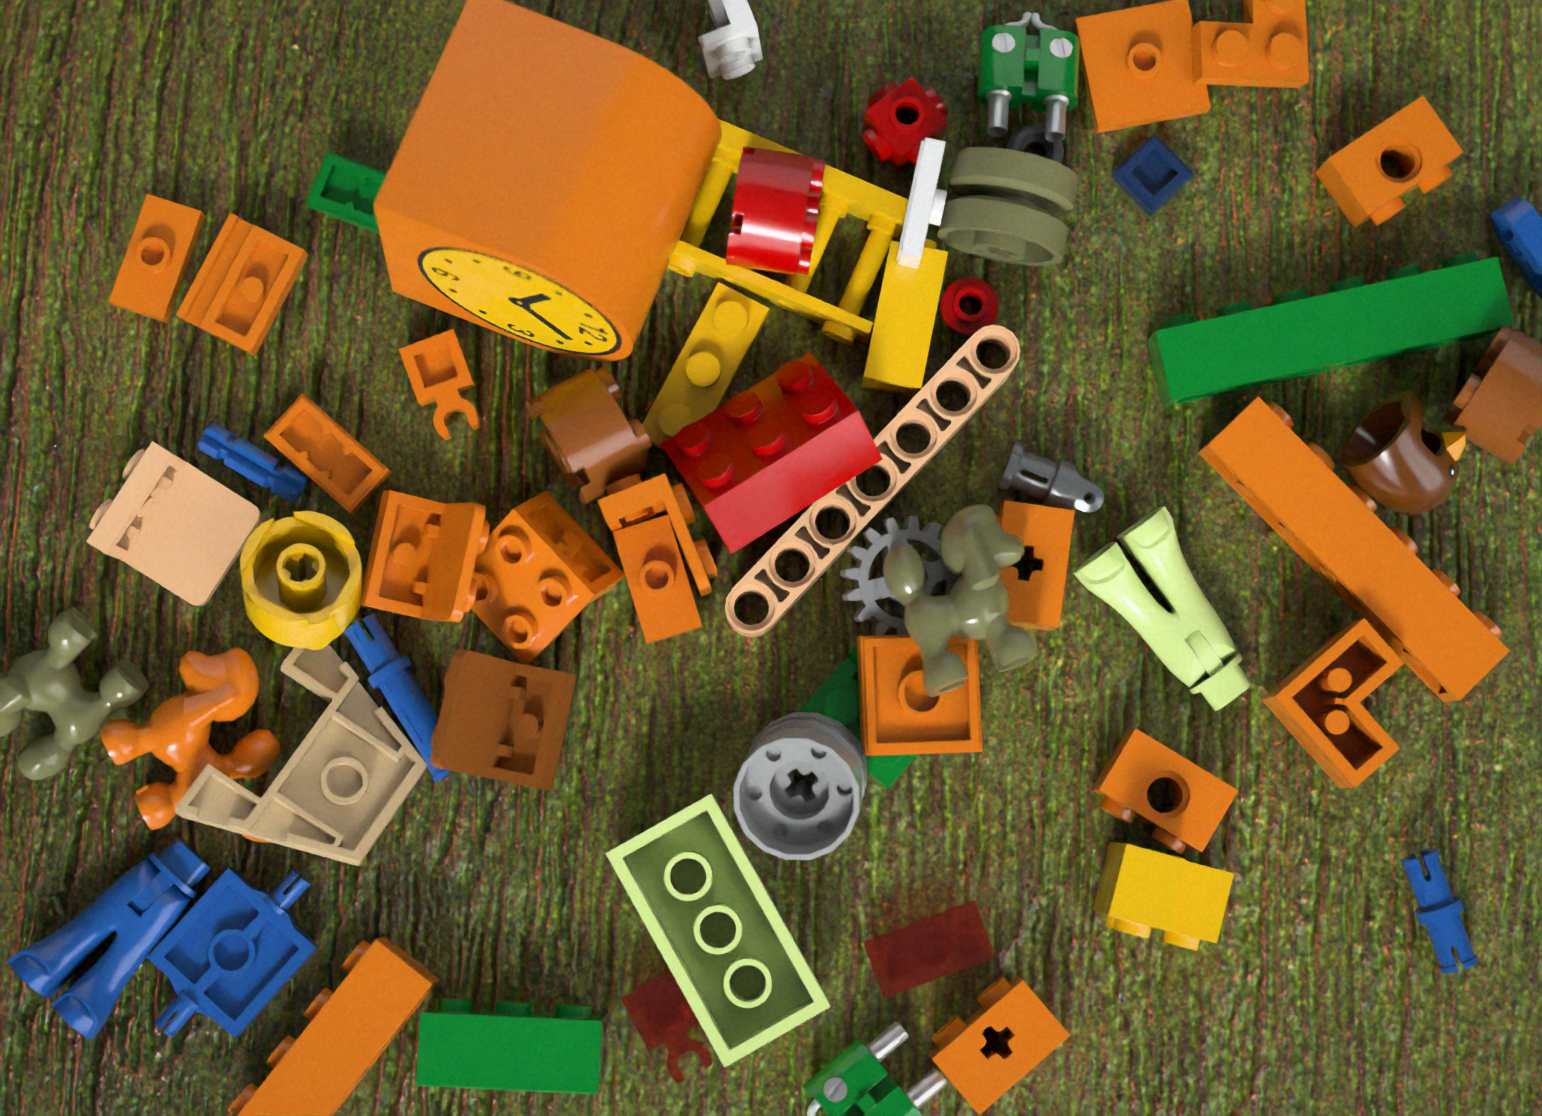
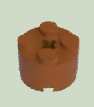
M1503 325L1442 420L1452 425L1451 430L1466 432V439L1511 466L1527 447L1524 443L1528 437L1532 436L1542 425V344L1516 328L1512 331Z
M605 366L595 372L590 367H587L526 402V408L531 420L540 416L547 430L538 435L571 490L582 485L579 500L584 505L605 494L608 485L645 471L647 469L646 460L649 459L647 450L652 448V443L640 421L635 416L629 420L625 418L617 402V399L622 397L621 391L612 374Z

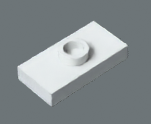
M926 137L925 141H921L896 261H899L898 265L918 269L928 224L940 226L947 191L936 189L946 144L945 141Z

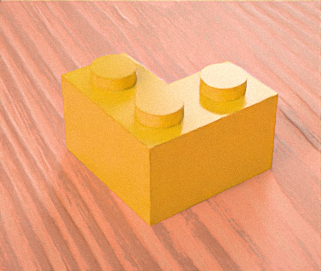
M1109 842L1093 910L1107 915L1106 927L1148 939L1152 927L1165 930L1163 942L1198 951L1200 939L1216 944L1218 942L1234 873L1130 844Z

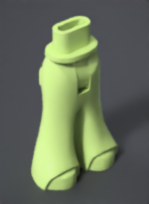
M1162 506L1135 522L1116 538L1159 591L1170 607V612H1167L1149 593L1117 542L1109 543L1081 563L1073 571V574L1089 591L1112 606L1133 626L1169 671L1187 685L1188 690L1192 694L1201 692L1214 711H1217L1242 694L1252 683L1238 665L1243 658L1237 652L1227 628L1195 581L1181 552L1173 519L1166 507Z

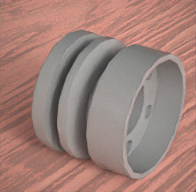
M793 712L771 721L754 738L733 786L734 812L744 834L761 850L784 860H811L835 850L850 835L860 812L862 798L867 786V760L865 756H861V746L858 739L841 722L820 713ZM796 769L803 775L813 772L816 775L813 785L806 779L796 782L793 779Z

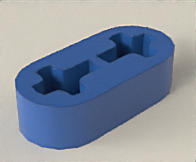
M1515 197L1491 213L1490 224L1498 240L1528 284L1542 299V218L1527 200Z

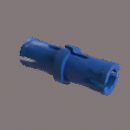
M1430 848L1420 851L1428 872L1426 876L1423 875L1415 853L1405 856L1400 862L1402 867L1405 868L1419 908L1415 910V914L1420 925L1426 924L1440 964L1441 973L1459 971L1451 951L1452 946H1455L1464 969L1478 963V958L1473 952L1459 915L1464 911L1460 898L1453 897L1439 859L1438 849Z

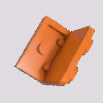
M664 473L642 482L640 475L636 474L608 485L606 490L609 496L597 501L610 530L613 532L667 512L701 597L712 593L709 579L717 577L718 571L705 539L703 538L694 543L692 541L687 525L695 523L696 520L682 483L670 487Z
M383 490L359 605L423 620L459 623L464 613L469 612L476 597L477 582L475 578H472L477 554L483 552L489 537V522L485 519V505L474 502L445 504L392 490Z

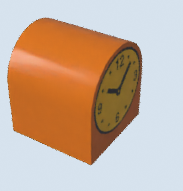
M467 0L373 204L392 291L553 353L591 361H617L626 358L631 354L720 144L722 130L715 113L704 99L680 78L659 64L626 47L505 0Z

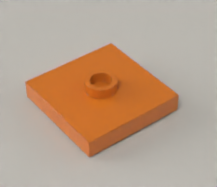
M1171 0L1075 18L1073 28L1075 35L1080 39L1079 57L1096 134L1208 113L1211 105L1206 84H1193L1191 27L1193 26L1188 0Z
M910 635L857 637L861 756L982 752L978 640L962 639L959 637L950 639L947 645L948 651L960 656L969 678L964 680L965 684L960 688L939 696L930 697L925 691L922 682L923 669L920 651Z

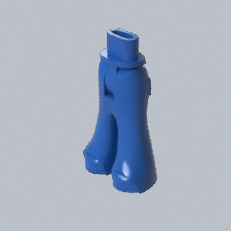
M176 837L160 855L152 851L148 858L126 871L76 918L56 932L28 945L7 962L29 987L43 997L52 998L93 952L116 931V938L102 957L51 1004L72 1028L87 1039L92 1040L108 1020L121 992L135 971L178 922L191 898L194 899L198 895L194 886L206 875L211 867L182 839Z

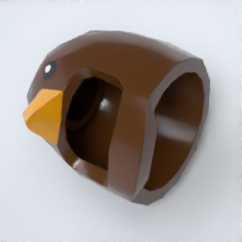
M1404 390L1380 402L1355 424L1343 443L1340 462L1350 479L1371 498L1398 513L1413 516L1414 514L1430 512L1448 499L1447 495L1450 494L1459 473L1458 459L1466 446V432H1439L1429 427L1423 421L1424 405L1409 391Z

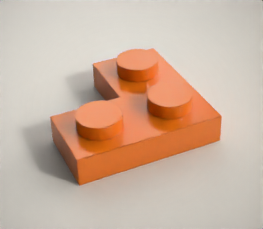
M1243 0L1244 23L1199 21L1191 27L1193 84L1301 88L1309 83L1305 0Z

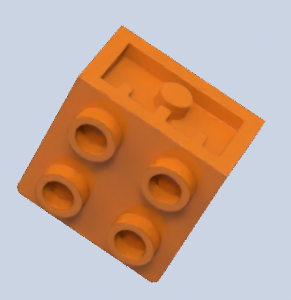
M546 490L513 508L489 535L483 552L477 554L472 578H475L477 582V591L471 610L522 664L529 665L539 657L588 604L611 590L624 577L625 573Z

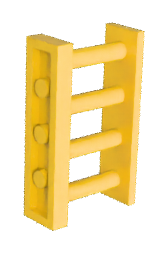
M718 119L722 130L720 144L667 268L687 277H693L695 271L819 323L823 325L821 332L825 336L842 344L853 345L855 339L867 344L874 323L859 317L888 251L891 240L898 241L902 234L909 199L825 164L809 274H789L785 284H782L752 271V268L726 265V259L702 250L699 247L732 173H738L743 146L794 154L801 153ZM847 213L868 221L867 228L871 232L840 303L836 307L806 294V291L838 218H845Z

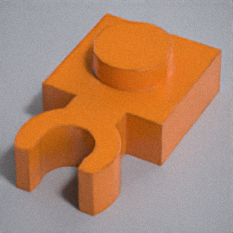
M454 329L399 349L420 406L422 407L433 402L437 403L438 407L435 410L433 422L436 431L445 441L452 438L447 427V421L450 415L455 412L465 413L473 430L480 428V416L477 410L469 401L463 399L460 393L476 387Z

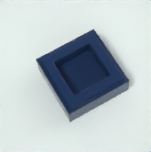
M1154 133L1112 173L1111 178L1151 217L1192 179L1194 173Z

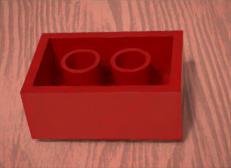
M810 351L800 358L786 363L771 376L745 392L733 396L726 404L697 422L683 427L676 435L661 443L662 448L687 491L731 554L883 460L859 410Z

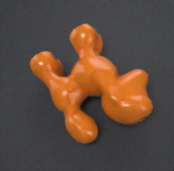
M239 647L213 656H207L198 651H188L180 658L179 672L186 688L183 694L171 697L161 703L153 711L147 723L139 725L134 721L118 718L108 721L101 728V739L117 766L152 752L155 757L176 771V776L172 783L166 784L157 781L136 791L135 802L151 830L159 829L172 820L176 815L175 807L207 764H210L232 780L237 778H253L268 771L280 756V741L270 730L258 729L248 733L238 741L229 754L225 755L218 754L209 743L212 721H234L241 717L255 702L259 691V676L255 663L249 654Z

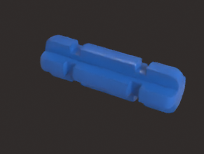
M211 423L200 437L198 448L202 452L218 461L224 459L226 466L266 489L269 486L272 487L271 492L289 503H295L305 491L308 478L289 465L282 467L283 462L241 437L236 440L235 434L217 423Z

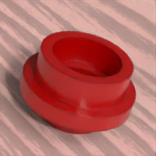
M962 278L953 282L945 290L940 304L941 316L945 324L953 332L963 336H972L982 327L993 325L999 310L995 291L986 282L977 278ZM969 296L976 298L980 303L981 310L975 315L963 313L959 306L962 298Z

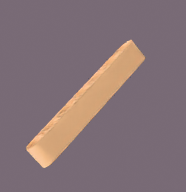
M989 325L975 332L874 438V442L883 460L870 468L882 471L887 477L888 489L883 494L874 497L865 495L857 487L856 477L852 478L814 502L732 588L726 598L725 611L728 623L734 631L742 636L753 638L764 635L771 630L860 536L861 532L877 518L1008 379L1019 361L1020 346L1018 339L1012 331L1003 326ZM982 344H996L1005 352L1006 364L997 369L986 368L977 359L976 349ZM945 385H956L966 394L967 406L959 411H948L938 403L936 391ZM903 427H917L927 436L928 446L920 453H907L897 444V432ZM827 510H837L844 514L848 520L849 529L840 538H825L816 529L815 520L818 515ZM797 552L805 557L808 562L809 571L803 579L789 582L779 577L775 570V562L782 554ZM757 594L765 599L769 607L765 620L759 624L748 625L737 618L734 611L735 605L744 595Z

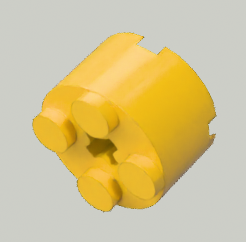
M298 511L294 512V516L276 521L272 518L262 523L247 539L240 557L243 599L248 618L263 635L282 645L319 650L328 646L332 640L350 627L361 607L359 604L362 596V562L353 537L341 523L322 513Z

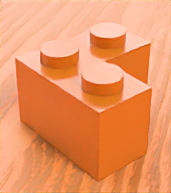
M1362 618L1343 626L1262 697L1261 700L1338 788H1356L1400 749L1360 702L1399 669L1404 662L1367 620Z

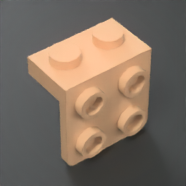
M152 441L146 451L144 449L138 450L127 463L122 476L126 482L114 500L110 498L105 500L93 515L90 522V528L93 532L86 542L106 555L124 561L188 603L195 606H203L210 600L242 551L247 539L260 523L262 513L256 505Z

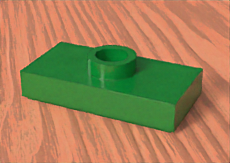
M327 150L306 204L310 209L380 235L373 204L387 173Z

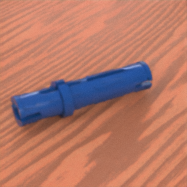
M372 613L363 618L362 625L373 642L369 641L358 621L344 630V635L349 638L369 670L371 676L367 680L373 690L380 688L420 756L427 763V767L433 776L432 779L436 783L450 773L449 770L433 767L430 761L432 752L431 737L439 718L409 670L413 666L407 655L400 656L380 623L377 613Z

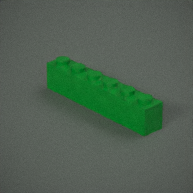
M1466 253L1441 261L1442 269L1421 273L1420 265H1410L1385 273L1386 281L1365 285L1363 277H1355L1329 285L1330 293L1308 297L1307 290L1301 289L1277 295L1272 298L1274 305L1252 310L1250 302H1240L1217 309V318L1195 322L1194 314H1185L1165 319L1159 323L1161 330L1155 331L1146 341L1162 408L1496 336L1503 325L1507 328L1514 325L1498 257L1478 261L1476 253Z

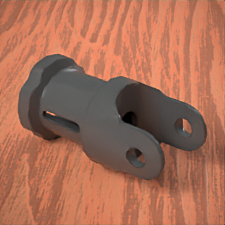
M1015 441L997 485V490L1006 492L1011 488L1042 500L1043 506L1066 509L1071 506L1090 513L1098 510L1104 501L1103 491L1100 487L1089 480L1081 478L1073 462L1062 458L1057 463L1028 452L1024 448V443ZM1023 469L1045 477L1046 480L1035 479L1020 471ZM1091 492L1092 498L1085 501L1084 495Z

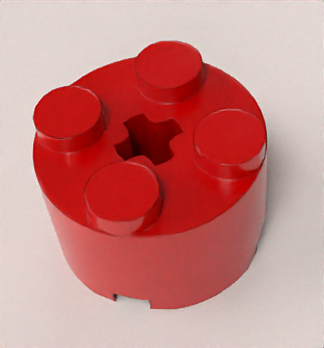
M743 146L733 201L732 233H729L726 265L797 275V273L809 274L826 160L816 159L814 156Z

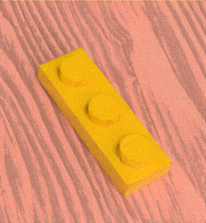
M718 282L642 423L653 446L664 451L661 443L676 435L683 427L697 422L720 407L766 321L770 308Z

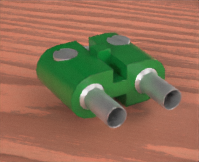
M1030 12L1023 13L1021 21L991 26L982 31L980 35L977 96L982 104L988 106L987 133L990 136L1002 137L1007 134L1008 109L1017 110L1019 102L1032 103V111L1046 112V140L1060 142L1065 139L1066 111L1072 110L1078 104L1080 39L1077 35L1043 24L1039 19L1038 13L1031 14ZM1030 20L1035 29L1040 31L1038 36L1026 35V27Z
M895 1021L867 1046L858 1039L853 1041L802 1087L812 1100L808 1107L807 1116H816L818 1109L824 1116H922L918 1109L947 1084V1081L936 1068H933L905 1093L898 1085L894 1084L880 1062L909 1038L903 1027Z

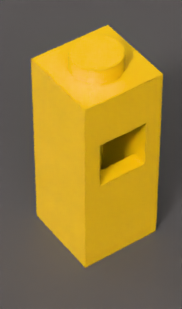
M926 238L918 269L898 265L899 261H896L900 242L892 240L890 242L862 387L912 397L922 388L948 256L947 251L937 250V243Z

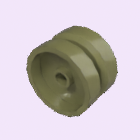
M967 147L958 150L954 155L948 187L959 198L945 202L937 237L945 244L957 250L999 262L1027 266H1049L1060 263L1064 256L1069 228L1058 217L1072 211L1080 178L1072 169L1036 154L995 147Z

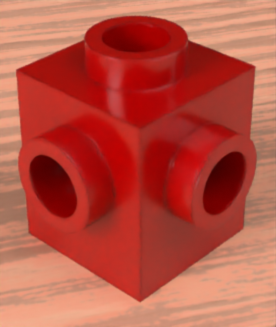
M913 77L899 87L895 81L886 84L867 101L870 108L865 112L863 125L865 132L862 134V137L873 155L880 162L887 160L896 174L912 163L916 167L921 141H925V137L943 141L948 123L944 117L948 115V111L941 98L931 87L928 86L922 89ZM907 112L914 123L905 125L900 123L897 118Z

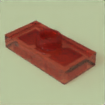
M974 900L862 941L884 999L995 957Z

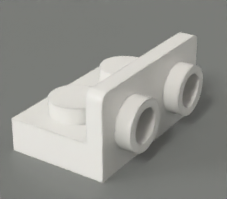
M707 0L710 8L709 14L715 30L698 37L709 78L712 79L722 75L723 79L729 80L750 72L755 67L754 62L763 59L758 27L748 1Z

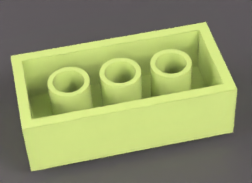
M713 794L702 798L606 853L724 1068L831 1007L828 998Z

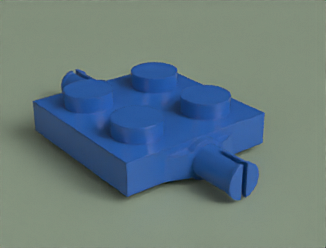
M234 867L228 868L147 958L170 979L175 992L178 994L166 1010L154 1020L159 1028L165 1027L172 1020L163 1030L165 1034L174 1037L195 1012L213 1018L234 1038L240 1036L320 947L296 925L291 913L288 911L289 907L307 887L311 886V882L306 877L300 878L303 875L301 872L292 867L271 893L254 887Z

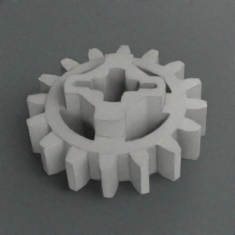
M906 516L902 530H900L893 517L882 519L883 534L880 535L872 528H865L861 534L867 546L865 548L851 546L847 549L846 552L857 562L855 568L843 569L840 572V576L854 582V588L842 594L843 600L858 601L861 605L852 617L856 622H863L870 618L874 620L870 632L873 636L885 634L888 628H892L891 635H908L904 624L905 607L887 588L883 575L885 557L895 547L900 545H910L912 547V544H908L907 540L921 544L933 554L935 559L929 561L923 559L926 570L924 590L928 595H930L935 584L940 581L941 587L938 596L947 595L958 580L957 575H954L944 565L940 553V541L937 539L940 524L936 522L928 523L920 531L918 516ZM879 551H881L883 562L877 574L869 578L871 564ZM885 598L893 602L897 606L898 613L902 614L903 619L887 614L874 600Z

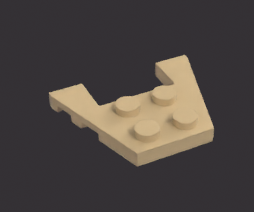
M330 644L319 650L294 647L282 663L280 671L330 703L262 797L256 796L210 764H207L175 807V813L182 818L359 866L423 775L428 765L383 707L379 708L359 683V677L347 662L341 660Z

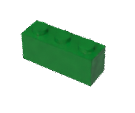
M437 998L436 1008L428 1007L420 1012L416 1086L596 1095L601 1089L605 1016L591 1015L592 1005L556 1004V1013L532 1012V1002L496 1001V1011L472 1010V999Z

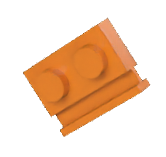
M230 213L179 307L176 316L256 356L309 254L304 249Z

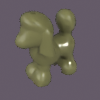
M975 504L965 507L954 514L945 524L941 534L940 553L944 565L954 575L959 576L947 595L929 596L924 590L926 582L924 561L919 552L910 545L895 547L887 553L884 560L883 575L886 586L892 595L899 599L905 607L904 624L908 633L918 645L923 669L922 682L925 691L930 697L939 696L960 688L965 684L964 680L969 678L960 656L948 651L947 645L951 638L983 639L998 672L1008 671L1032 661L1035 658L1034 656L1038 654L1037 642L1031 633L1020 627L1012 626L1008 621L1009 595L1003 580L1000 578L1001 570L1019 562L1025 553L1024 541L1016 535L1003 530L996 520L995 512L989 505Z
M74 607L59 612L49 625L48 642L50 647L48 649L36 650L23 655L14 662L6 675L0 672V737L9 735L20 725L24 715V708L47 712L56 726L52 734L32 740L19 752L17 766L23 776L30 780H44L63 770L69 763L72 752L77 744H82L94 737L107 717L123 707L136 703L143 697L149 687L144 674L129 660L121 659L100 679L99 691L85 690L77 666L73 661L97 633L92 623Z

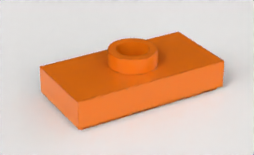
M147 194L108 302L113 306L168 323L206 215L200 210Z
M304 393L297 398L264 435L270 443L352 515L356 513L392 473Z
M665 515L613 531L612 533L646 644L702 628L703 626L669 516Z

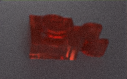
M671 970L621 997L648 1051L665 1043L669 1051L667 1069L674 1081L681 1083L686 1078L679 1066V1057L685 1052L690 1051L698 1054L705 1068L712 1065L713 1058L709 1047L703 1041L692 1038L688 1031L700 1023Z

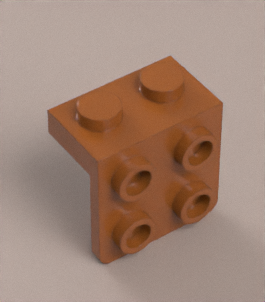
M456 650L452 657L451 665L445 674L444 698L438 724L435 726L431 737V765L439 769L552 791L577 675L515 663L470 650Z

